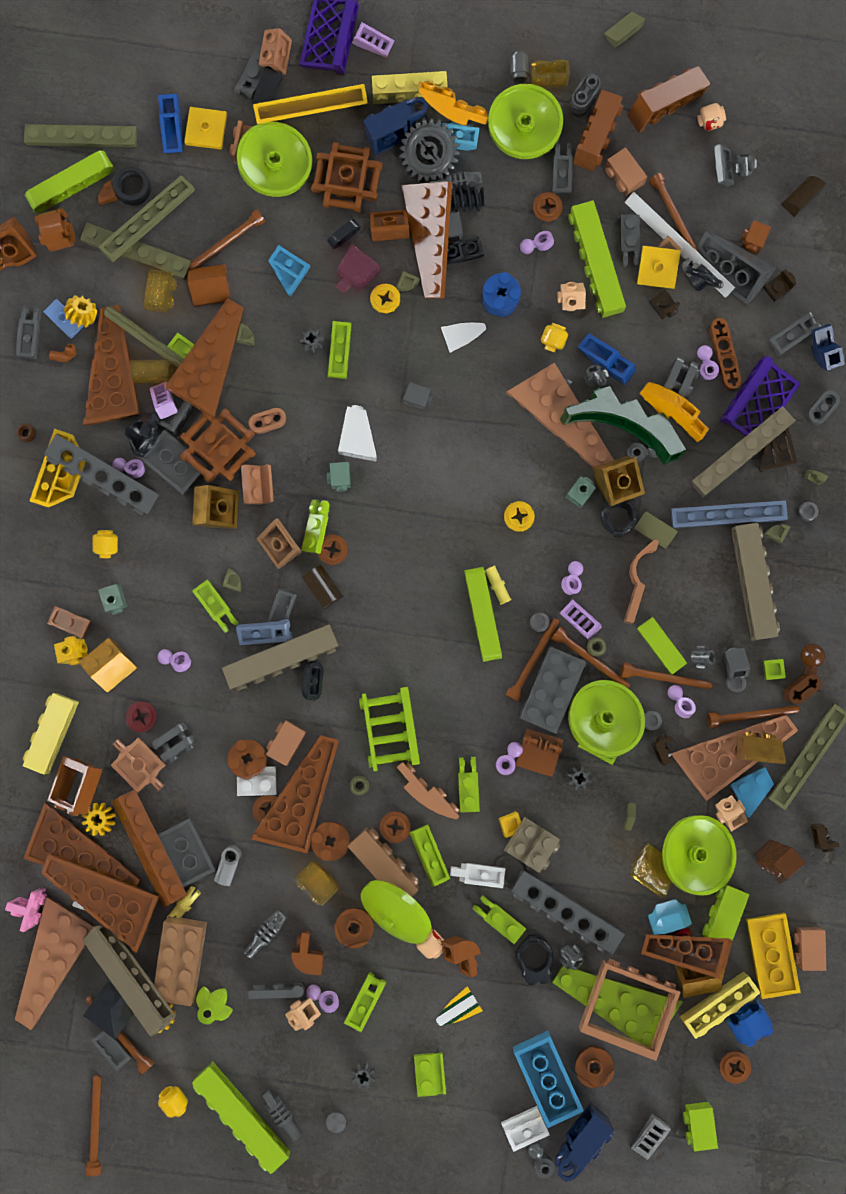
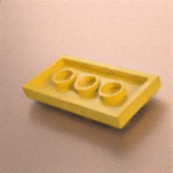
M786 913L746 919L760 998L767 999L801 993Z

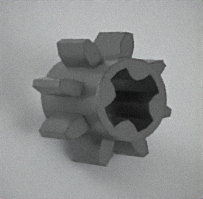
M741 153L737 155L736 161H732L733 170L738 173V176L751 175L753 168H757L756 159L753 156L751 157V153Z
M309 328L307 333L302 332L304 339L300 340V343L302 345L306 344L304 347L305 351L310 349L315 353V349H322L320 342L324 341V338L322 336L318 337L320 334L319 330L314 332ZM310 338H314V343H310Z
M592 365L586 370L587 376L584 379L587 385L597 389L606 384V377L609 374L602 365Z
M697 646V650H694L691 654L692 663L697 665V669H710V665L715 663V653L713 650H710V646Z
M582 766L580 770H576L573 767L574 772L567 774V776L571 777V781L568 784H576L575 790H578L579 786L586 789L585 784L592 782L587 777L590 775V772L584 773V767ZM581 773V776L584 777V780L579 781L578 784L577 780L575 779V776H579Z
M566 945L560 951L562 958L559 961L567 970L570 967L575 970L582 965L584 953L576 945L573 947Z
M368 1062L362 1066L358 1063V1069H352V1074L356 1075L352 1078V1083L357 1082L359 1089L365 1085L369 1088V1082H375V1077L371 1076L375 1072V1068L370 1069ZM363 1072L367 1073L364 1079L361 1078Z

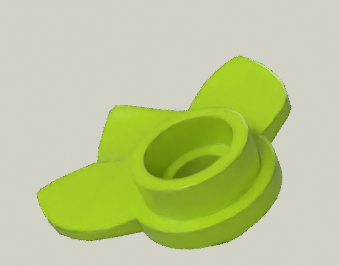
M205 986L199 990L196 1003L199 1007L197 1016L201 1023L211 1024L215 1020L223 1021L230 1016L233 1009L225 1005L227 1001V990L225 988L215 990L212 993ZM206 1010L211 1012L209 1018H205L203 1015Z

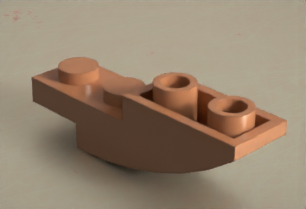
M402 762L397 766L399 771L409 781L404 788L419 803L443 816L453 819L459 818L458 812L460 810L453 802L449 804L446 801L445 797L447 795L440 787L436 789L433 786L430 790H427L428 784L421 777L418 779L413 774L416 770L409 762L407 764Z

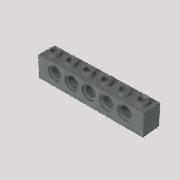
M57 434L44 453L47 456L46 460L55 466L58 463L65 467L64 471L72 476L75 473L82 476L81 481L90 486L94 483L99 486L98 491L107 496L111 493L116 496L115 501L124 506L127 503L133 506L132 511L141 516L143 513H149L159 494ZM65 451H69L73 455L69 462L61 459V455ZM86 461L90 464L87 472L79 470L80 462ZM99 471L107 474V479L104 482L96 480V474ZM116 481L122 482L124 484L123 491H114L113 484ZM133 491L139 492L141 494L140 501H131L130 493Z
M524 869L521 870L510 888L514 892L513 896L520 901L527 900L530 902L529 906L537 912L540 910L546 912L548 919L555 923L557 920L564 924L562 926L564 929L571 933L576 931L580 934V939L588 944L592 941L597 945L596 949L604 954L609 952L613 955L625 935L617 927ZM531 887L538 889V893L534 897L528 895V890ZM553 898L555 900L554 905L546 907L544 905L545 900ZM569 908L571 909V915L566 918L562 917V910ZM581 919L588 920L585 928L578 927V922ZM602 929L604 930V936L600 939L595 938V932Z

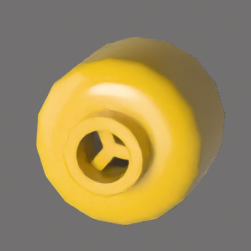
M555 323L547 325L541 337V343L545 345L544 349L554 353L556 349L562 350L568 338V332L565 331L566 328Z
M98 530L97 534L93 535V552L99 554V558H111L112 554L117 553L118 536L112 530Z
M166 1087L159 1094L158 1105L161 1110L170 1118L180 1117L185 1113V1107L188 1104L185 1094L179 1087Z

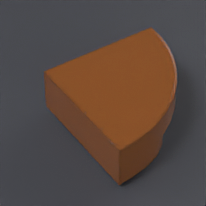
M111 180L103 185L98 194L100 206L118 200Z

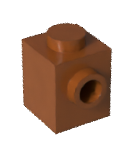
M753 220L749 228H745L741 236V240H743L741 247L750 253L759 254L771 227Z

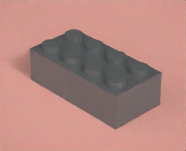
M549 647L519 719L556 734L586 662L553 647Z

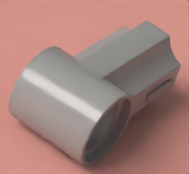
M230 845L223 851L214 881L224 886L231 885L238 861L242 855L241 849L238 846ZM227 852H235L236 859H229Z

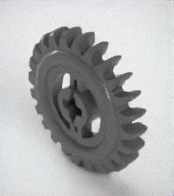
M431 118L428 124L426 119H423L422 125L416 121V128L409 126L411 133H404L407 139H401L405 146L399 147L400 150L404 151L399 157L405 158L402 165H408L406 172L413 171L412 178L418 174V181L425 177V182L428 183L430 177L433 181H436V176L442 180L443 173L450 175L448 168L455 170L452 162H459L454 156L460 155V152L455 150L460 144L454 143L458 137L451 136L454 132L453 129L446 131L448 124H444L441 127V120L434 124V119ZM432 136L441 142L443 146L441 159L438 157V146L433 142H427L424 139L425 137ZM418 143L421 145L422 156L427 160H433L435 164L425 165L419 161L416 155ZM426 146L430 148L434 147V149L432 150L434 156L430 154L426 155V153L428 152Z

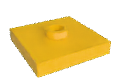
M190 107L184 141L185 145L222 150L227 112Z
M642 246L637 284L675 289L681 250Z

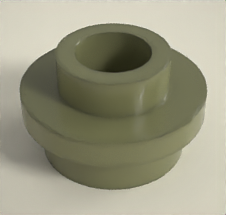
M594 637L588 641L587 651L593 656H601L606 651V643L603 639ZM595 643L600 646L598 651L593 649Z
M356 776L350 782V790L355 795H363L369 789V782L363 776ZM357 782L363 783L362 789L356 787Z

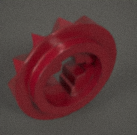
M140 701L128 708L126 722L133 731L146 732L155 726L157 719L156 710L151 704ZM139 711H141L142 714L148 713V715L144 718V722L142 720L135 721V719L139 717Z

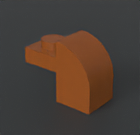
M303 930L301 935L297 937V947H300V949H293L291 954L292 961L295 967L305 974L321 975L323 972L324 952L309 950L311 931Z
M453 936L441 941L444 960L455 965L459 963L460 973L472 978L478 975L475 956L481 954L474 942L460 936Z

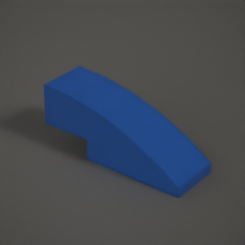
M158 95L164 154L183 152L179 95Z
M590 333L587 334L577 347L595 365H602L611 377L624 386L636 372L635 364L620 356L619 351Z

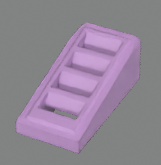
M361 22L352 43L387 58L394 40ZM369 37L373 38L371 42L368 41ZM376 40L380 41L378 46L374 45ZM383 42L387 43L384 50L381 49Z
M163 382L150 388L154 408L160 419L177 413L172 393L165 387L168 382Z
M573 599L560 612L587 640H590L602 628L601 624ZM575 607L577 610L569 617L568 614ZM581 612L583 615L575 622L574 619ZM587 618L588 621L580 627L579 625ZM593 624L594 626L587 633L585 630Z

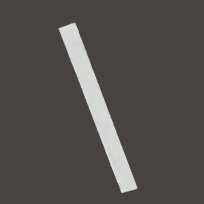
M635 192L629 196L625 203L637 215H640L663 239L667 236L671 237L682 248L680 255L684 259L689 258L692 260V263H696L698 266L703 264L718 279L723 281V288L716 289L725 298L732 292L735 287Z

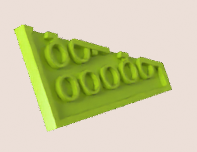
M562 965L552 979V983L586 1006L597 975L579 969L573 970L571 967L567 970ZM604 978L593 1012L631 1039L650 1046L667 996ZM678 999L672 1018L683 1003L682 1000Z

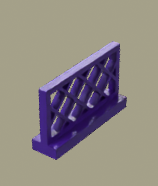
M357 0L313 1L300 59L301 67L336 71L339 75L345 74L359 10ZM319 2L327 3L328 6L320 12L318 10ZM339 4H344V9L337 14L334 8ZM332 10L335 16L326 21L323 16ZM321 18L324 24L316 29L314 22ZM339 20L341 23L340 27L333 31L330 25ZM328 27L331 33L322 38L319 33ZM317 35L321 41L312 46L310 40ZM335 37L337 43L329 48L326 42ZM325 45L327 51L319 56L315 50ZM311 53L316 55L317 58L315 60L306 62L308 55ZM331 54L333 57L332 64H324L322 60Z
M765 356L758 361L720 418V421L724 424H729L746 437L752 432L751 427H756L763 423L762 412L770 410V415H772L775 409L779 410L782 406H786L800 385V382L775 365L773 359L769 356ZM770 368L776 372L777 380L769 381L768 371ZM785 380L793 384L791 389L786 392L783 391L782 381ZM778 382L779 393L771 394L769 383ZM765 384L767 395L758 396V386ZM780 395V406L773 407L772 396ZM767 397L769 408L761 410L759 399ZM749 400H755L756 411L748 412L747 403ZM757 413L759 424L751 425L749 414ZM745 415L747 426L741 427L735 421L739 416Z

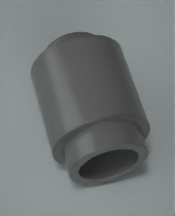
M522 51L515 52L510 57V73L514 82H525L529 76V56Z

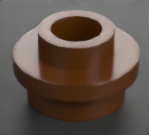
M24 423L17 428L16 435L20 441L27 443L35 438L36 430L32 425ZM29 430V435L24 436V432Z

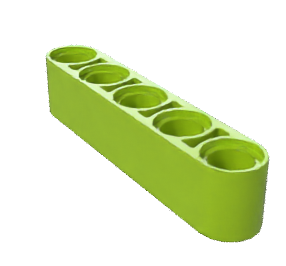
M104 151L95 152L29 189L25 193V197L33 211L41 213L113 172L114 167Z
M484 567L464 570L482 660L486 662L501 659L502 653Z

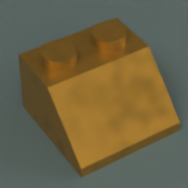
M624 456L593 467L597 487L610 506L645 494L636 457Z
M210 485L195 487L192 525L236 529L239 491Z
M113 638L106 639L79 662L87 674L107 693L138 669Z
M744 732V736L738 735L737 759L785 764L782 740L776 739V735L764 734V738L756 737V733Z
M674 965L683 998L722 990V980Z

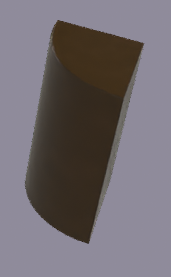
M809 176L781 206L795 217L823 189L826 182L816 176Z
M322 565L302 576L324 609L344 597Z

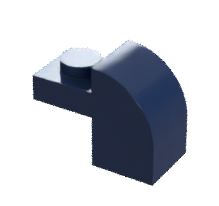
M826 324L812 329L814 345L811 346L818 365L827 371L845 365L842 346L835 343L832 325Z

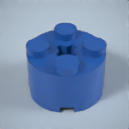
M506 272L489 277L483 286L482 304L489 314L499 317L512 314L518 306L521 294L518 281Z
M754 999V1003L748 1002L744 1004L736 1013L730 1014L729 1018H725L737 1041L745 1044L746 1047L755 1045L757 1040L763 1036L771 1035L774 1031L770 1017L757 999Z

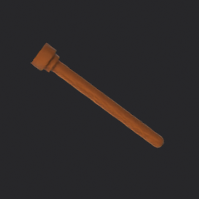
M658 173L649 179L651 187L660 193L682 238L698 252L664 186L665 178L663 174Z
M257 209L254 210L248 221L192 261L189 269H196L253 226H260L266 222Z
M552 619L517 683L506 692L505 695L514 701H520L521 693L523 692L521 689L559 624L558 619Z
M561 626L554 632L551 639L556 643H564L613 681L627 688L630 687L629 682L567 637L566 630Z
M623 662L621 666L620 676L629 679V677L639 676L704 689H711L713 687V684L708 681L638 669L632 666L631 663Z
M788 706L727 715L712 712L707 714V722L709 728H717L726 722L798 713L800 708L799 706Z
M92 996L86 998V1002L90 1006L94 1000ZM122 1031L116 1038L136 1060L137 1069L143 1075L154 1062L150 1057H143Z
M99 1075L93 1078L90 1159L87 1161V1165H85L86 1176H98L101 1174V1164H99L100 1161L98 1160L101 1077Z

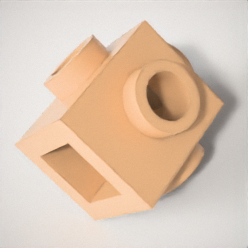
M575 282L561 284V290L557 292V302L561 303L562 310L575 311L576 309H585L586 291L584 284Z
M732 795L722 799L715 805L718 811L716 813L718 820L721 824L725 823L731 832L748 822L744 812L745 807L740 800L736 801Z
M311 998L302 1002L300 1000L295 1001L289 1006L291 1010L285 1014L289 1024L295 1031L302 1028L307 1030L314 1024L313 1021L321 1015Z

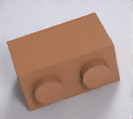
M626 147L607 159L605 171L610 178L614 179L617 189L621 193L623 192L626 197L645 184L646 174Z
M286 720L277 727L275 732L278 734L275 740L271 739L266 747L268 750L266 755L288 766L307 731Z
M796 927L794 943L797 945V953H794V959L797 967L802 971H826L825 930L820 927Z

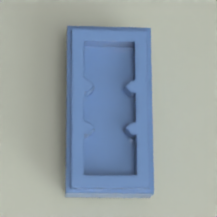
M56 299L43 312L72 339L84 326L81 325L78 328L75 323L71 325L70 320L65 319V306Z

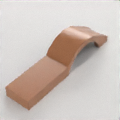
M654 539L634 557L630 564L629 574L635 586L625 615V623H634L645 585L640 582L637 576L636 566L638 560L643 555L656 551L659 543L658 540Z

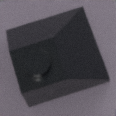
M107 982L83 1016L115 1040L134 1013L118 990L111 983Z

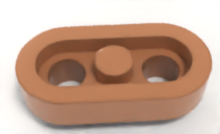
M273 408L253 415L249 419V427L254 433L262 434L284 426L287 418L282 409ZM276 416L280 417V420L278 422L274 421V418ZM258 422H262V426L260 428L256 427V424Z

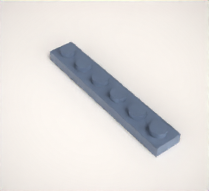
M786 501L674 508L670 510L672 528L785 521L788 519Z

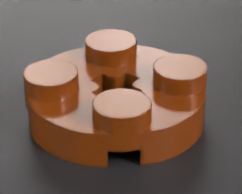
M253 740L237 741L228 753V766L234 775L241 779H251L256 775H260L267 764L264 748ZM250 755L252 761L244 764L243 757Z
M332 821L320 824L311 836V846L314 853L324 861H335L342 858L346 854L350 843L347 829L343 825ZM327 836L335 837L334 846L326 845Z
M348 908L337 917L334 928L335 935L338 941L345 946L360 948L366 945L372 937L374 931L373 920L366 910L362 908ZM351 923H355L356 925L360 926V928L357 929V933H354L353 930H349V927H351Z
M589 1045L577 1055L574 1069L579 1081L589 1088L603 1087L612 1080L614 1076V1063L611 1055L605 1049ZM597 1062L599 1070L591 1072L590 1064Z

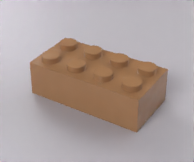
M366 827L349 843L348 848L377 880L393 884L412 897L419 890L418 878L412 872L408 873L405 870L406 865L399 857L397 859L394 858L392 855L393 850L387 843L382 844L378 840L380 836L373 828L369 829Z
M170 916L164 921L154 986L167 1003L191 1006L196 998L207 922Z

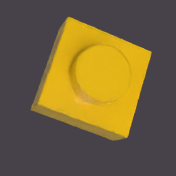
M516 811L498 818L503 835L506 838L513 836L521 823L519 814Z

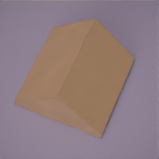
M278 518L256 538L278 569L302 553Z

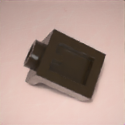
M785 269L763 288L775 302L791 291L797 283L794 275Z
M663 290L649 301L662 320L666 317H673L678 312L677 309L680 306V303L678 301L675 303L666 290Z
M664 734L655 738L656 742L652 743V746L660 764L665 766L672 763L670 759L672 754L664 744L673 741V736L667 737Z
M820 823L811 824L815 848L822 850V852L834 851L835 847H840L839 842H827L829 832L825 825Z

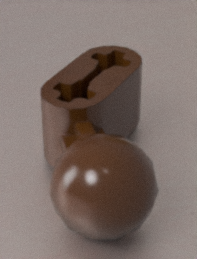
M808 644L801 650L800 658L805 665V673L783 690V698L787 702L800 704L820 689L821 680L816 676L817 667L824 663L826 657L823 648L817 644Z

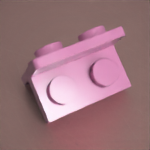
M41 887L31 892L29 899L18 897L7 902L5 910L10 911L12 916H24L20 927L21 932H25L39 923L41 918L39 911L47 897V894H45L46 888Z

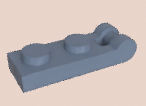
M288 619L277 622L241 624L236 627L239 645L287 642L293 639L292 632L289 631L290 620ZM277 630H282V633L277 634Z

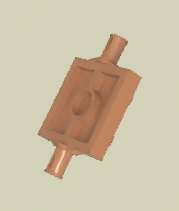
M140 737L129 746H125L119 739L112 744L120 753L111 766L137 793L150 783L158 791L164 787L156 777L167 764Z

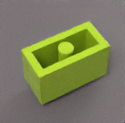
M710 1103L686 1104V1112H683L685 1125L688 1124L689 1132H686L687 1144L691 1145L694 1152L718 1149L713 1108Z

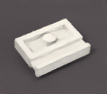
M266 766L260 775H256L251 779L237 777V796L277 794L276 766Z
M537 1106L501 1122L513 1152L550 1135Z

